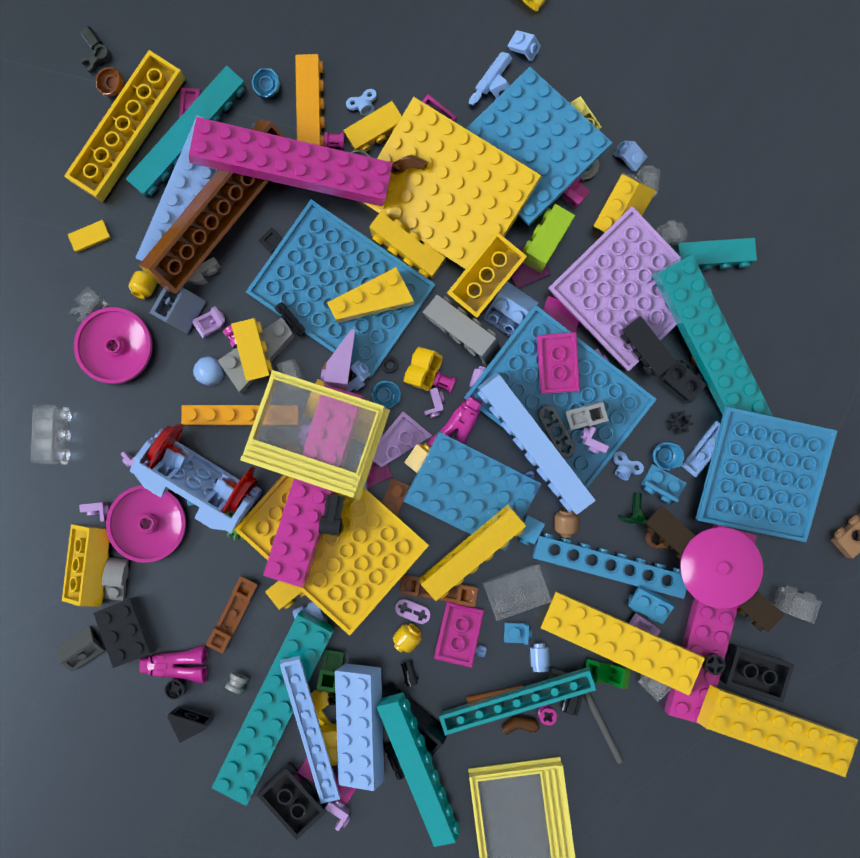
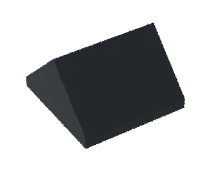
M179 706L172 710L167 717L180 743L204 731L214 720L213 717Z

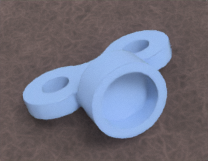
M367 89L362 96L349 98L346 101V106L349 110L354 111L358 109L362 116H368L374 111L372 102L376 100L377 93L374 89Z
M618 451L613 455V462L618 465L615 471V475L618 478L629 480L631 474L640 475L644 471V466L641 462L630 461L624 452Z

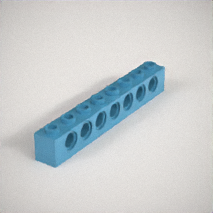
M543 533L542 536L539 535L532 553V558L638 587L641 585L649 590L678 598H685L687 589L682 581L680 569L666 570L665 565L655 563L654 566L647 565V560L636 558V561L629 560L628 555L617 553V556L610 555V550L603 548L595 551L591 549V545L580 543L579 546L573 545V540L561 538V541L553 539L554 535ZM553 544L559 546V552L556 555L550 553V547ZM572 549H576L578 552V556L574 560H570L568 557V553ZM591 554L596 556V562L593 565H589L587 562V558ZM613 559L615 567L612 570H608L606 563L608 560ZM631 564L634 568L633 573L627 575L625 567ZM646 570H651L652 577L649 580L644 579V572ZM665 575L671 577L668 585H664L662 581Z

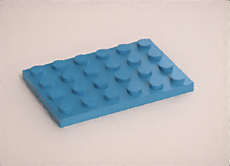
M439 431L403 501L454 527L473 534L507 504L523 520L541 483ZM510 539L508 545L501 550L506 552L512 539Z

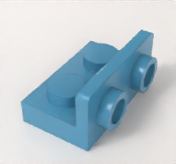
M651 464L641 485L645 487L644 490L652 495L655 493L661 495V500L671 505L672 502H679L678 498L686 482Z

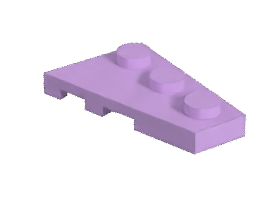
M403 411L381 437L373 462L382 468L432 435Z

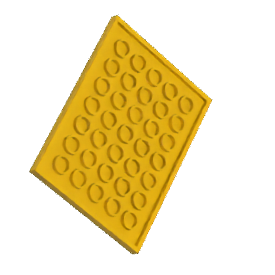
M413 97L377 159L392 162L393 164V162L407 155H415L428 161L427 167L424 171L409 168L398 175L390 173L386 200L383 206L369 203L364 204L378 213L385 209L388 212L387 217L391 220H399L406 231H413L421 241L427 242L432 248L466 269L496 231L505 237L542 176Z
M286 475L281 476L235 528V531L267 560L294 478ZM366 488L363 489L360 500L335 492V495L345 497L341 517L343 519L342 525H344L343 533L339 537L322 534L306 587L296 586L349 636L353 634L430 546Z

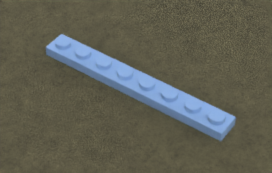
M297 656L280 660L281 671L320 802L322 804L339 800L340 792L301 658Z

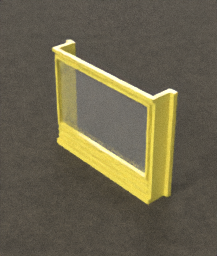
M272 370L240 460L360 500L390 410L382 405Z
M560 756L468 768L480 858H575L564 769Z

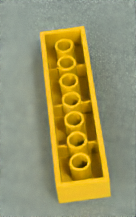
M148 50L64 177L103 203L186 79L182 71Z
M558 591L553 597L541 626L543 630L687 695H690L705 659L704 656Z
M709 685L696 721L706 729L846 777L858 739L844 732L713 685Z

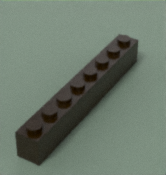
M659 506L645 522L647 525L645 529L653 536L657 534L662 538L661 543L667 549L673 548L677 552L675 556L679 560H681L682 553L688 542L696 536L663 506ZM756 591L749 600L739 605L736 609L744 618L749 616L753 620L751 624L760 632L762 630L769 632L784 616L759 591Z

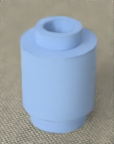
M534 643V647H530L531 667H533L534 672H547L550 666V647L546 646L545 643Z

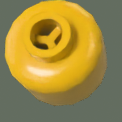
M144 270L136 271L129 282V289L135 297L145 299V297H150L153 294L157 282Z
M411 623L403 624L393 635L394 647L401 653H411L422 639L419 628Z

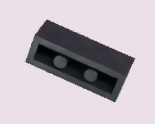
M636 316L619 330L621 334L619 336L625 345L629 344L633 349L631 351L632 355L638 361L641 360L645 365L643 369L649 376L658 377L676 363L675 359L642 316Z

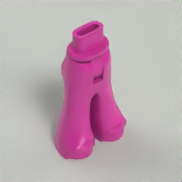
M470 395L455 410L440 432L452 437L456 429H458L454 439L465 444L480 414L479 409L483 403ZM435 434L427 443L430 447L434 439L436 438L437 434Z
M200 646L187 651L149 655L148 658H140V673H148V676L186 679L205 684L207 680L206 666L180 667L176 664H205L207 661L206 646Z

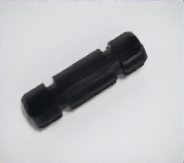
M283 302L277 304L275 310L281 314V317L293 328V331L298 336L304 333V326L301 323L299 324L298 319L289 309L287 310L286 305Z
M391 741L385 743L383 749L388 754L387 758L393 771L395 770L394 774L397 780L405 778V775Z

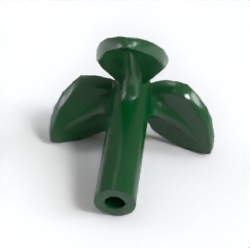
M634 493L633 515L631 517L618 515L620 519L629 524H645L647 520H645V514L641 509L642 494Z

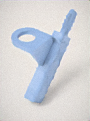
M501 52L475 87L477 91L471 96L469 100L470 105L477 103L482 94L487 95L489 90L497 99L500 96L499 92L506 90L510 86L507 80L500 76L512 60L509 53Z

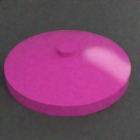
M118 307L103 308L87 316L78 327L74 339V353L79 366L89 377L106 384H121L134 379L146 368L152 354V337L144 321L131 311Z
M143 485L135 486L121 493L110 506L106 519L107 535L115 550L125 558L141 563L158 561L169 556L180 545L186 530L185 512L179 500L171 492L167 491L162 497H159L144 488Z
M711 528L700 532L688 542L681 556L680 573L686 589L695 599L714 608H732L745 603L755 594L762 581L763 562L756 545L743 533L730 528Z

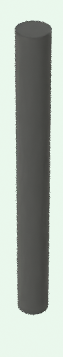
M585 693L583 696L617 764L622 763L624 759L591 693Z

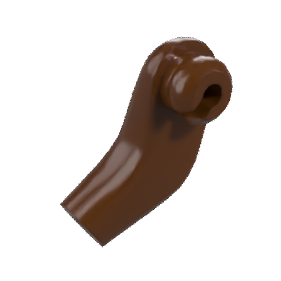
M407 155L393 162L391 173L398 175L409 168L424 171L428 161L415 155Z
M516 716L501 728L508 735L517 729L535 733L539 730L540 726L539 722L535 719Z

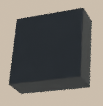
M271 227L258 241L273 254L283 238Z

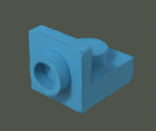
M504 622V642L528 645L529 640H532V628H529L528 623Z

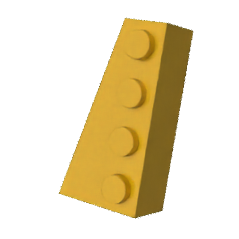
M382 209L369 226L371 236L373 237L372 240L380 246L383 244L388 247L387 251L395 257L397 255L402 257L405 264L411 268L412 266L419 270L418 273L424 277L433 279L445 263L446 257L432 248L427 242L420 243L418 235L413 231L406 232L405 227L399 220H391L387 217L388 212Z
M395 267L327 302L337 323L389 310L413 306L414 300Z

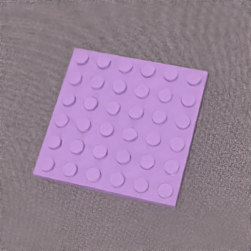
M632 206L548 289L626 371H630L639 361L632 355L631 351L633 349L629 344L625 345L619 336L621 334L619 330L636 316H642L658 339L661 340L677 325L651 274L681 257Z

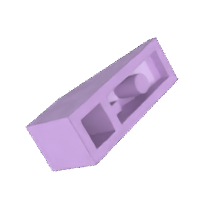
M354 329L350 330L327 361L326 369H322L320 380L324 381V385L347 390L355 335Z

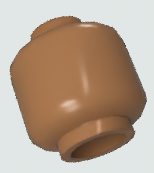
M565 508L560 509L555 514L554 530L561 534V537L571 538L573 534L579 532V514L576 515L573 511L569 513Z

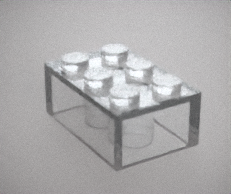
M33 405L31 464L67 465V461L70 459L68 442L71 438L70 430H68L69 423L71 422L69 408L58 405Z
M538 563L483 582L496 621L552 602Z

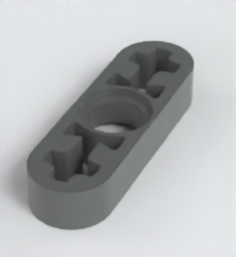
M550 405L542 406L538 411V417L554 447L562 457L572 456L575 446L558 413ZM545 409L552 411L550 417L553 421L557 419V422L551 423L548 427L546 424L550 423L549 419L542 416L545 414ZM554 426H560L562 429V433L557 437L551 434V429ZM564 436H566V439H563V441L566 445H570V447L568 448L569 452L566 453L565 451H561V449L563 448L561 442L559 441L556 444L555 441L561 440L562 438H564Z

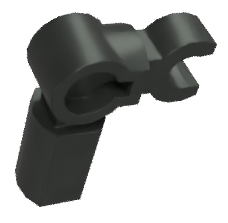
M88 26L80 34L94 51L91 53V56L83 57L80 62L83 65L90 62V66L86 70L92 73L95 71L96 65L111 59V52L102 45L103 43Z

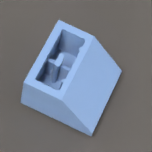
M506 282L482 319L510 337L534 305H538L539 302L509 282Z

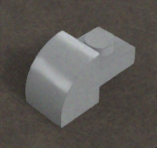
M215 257L203 262L187 281L194 285L207 284L208 281L205 276L217 273V269L221 268L219 262Z
M603 401L591 402L584 406L566 410L571 430L609 421Z
M109 557L102 577L104 599L124 601L126 598L128 559Z

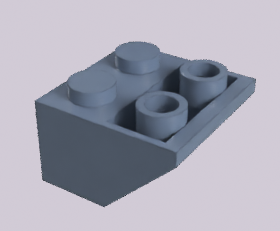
M183 287L177 294L163 288L149 313L178 330L189 334L194 325L192 323L193 320L199 316L206 301Z

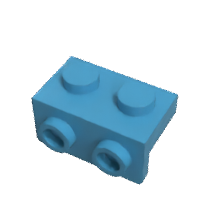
M639 585L635 593L630 595L628 606L633 611L648 616L650 620L663 624L675 607V603Z

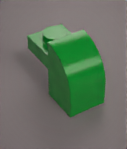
M325 649L322 668L318 678V690L335 692V670L342 666L345 652Z
M587 659L586 668L591 667L596 683H606L622 689H628L631 669L613 662Z

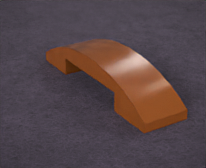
M405 574L402 576L399 594L433 599L421 586L419 576ZM460 584L451 588L444 598H439L438 600L476 607L478 587Z
M243 576L239 577L232 595L205 646L221 654L224 653L258 586L257 583Z

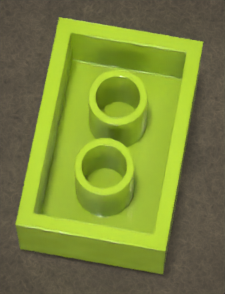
M557 204L552 209L548 208L541 223L536 227L531 240L527 242L523 249V253L527 256L523 263L542 273L570 227L575 215Z

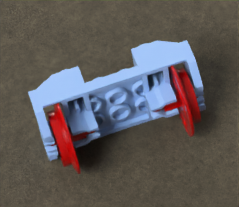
M178 423L174 427L169 425L165 429L161 428L154 438L151 437L146 441L135 456L130 472L135 474L144 488L159 497H162L171 489L197 505L199 510L195 519L209 528L226 530L232 533L245 514L255 507L263 492L262 489L257 486L255 487L257 483V478L253 477L255 468L251 467L241 479H238L179 443L178 441L184 429L182 423ZM146 460L150 462L149 467L144 465ZM230 512L234 513L232 518L227 516Z

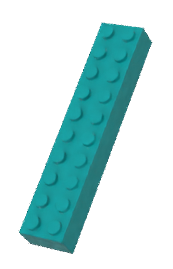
M693 254L686 255L651 274L722 415L725 406L773 416Z
M300 610L214 781L212 789L247 806L294 713L281 671L280 660L300 656L306 679L309 683L336 629L335 626Z

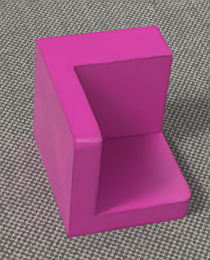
M581 177L562 195V198L575 209L578 208L590 193V190L580 183Z

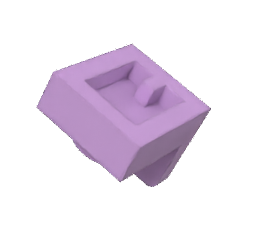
M108 502L79 505L80 512H87V515H97L100 513V522L106 521L110 509Z

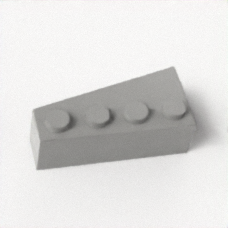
M436 295L423 311L425 317L443 332H449V336L458 344L464 343V347L473 356L478 354L482 359V363L488 366L501 349L496 339L497 335L490 329H487V331L481 327L482 324L477 319L473 318L471 320L466 316L467 313L462 308L458 307L456 309L453 307V303L447 297L441 298L439 295Z
M280 318L265 328L263 333H260L261 340L266 341L268 352H265L266 359H270L272 363L275 357L295 337L283 318ZM235 348L218 360L240 393L244 394L247 388L256 381V379L246 381L238 348Z

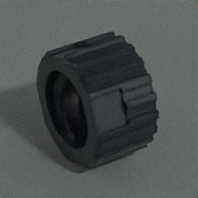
M393 356L386 357L381 363L384 372L389 374L395 373L399 366L398 361ZM388 361L394 362L392 369L386 368Z

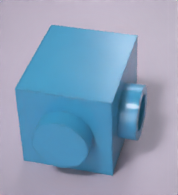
M526 515L523 520L526 527L519 535L518 541L527 546L530 543L535 545L545 524Z

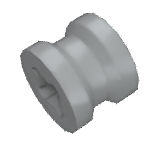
M231 672L230 682L226 684L225 688L231 692L243 694L245 691L244 686L248 683L249 678L243 674Z

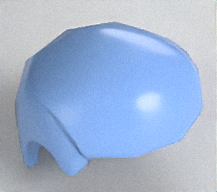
M206 356L196 362L193 374L198 382L207 386H215L223 380L225 371L216 358Z

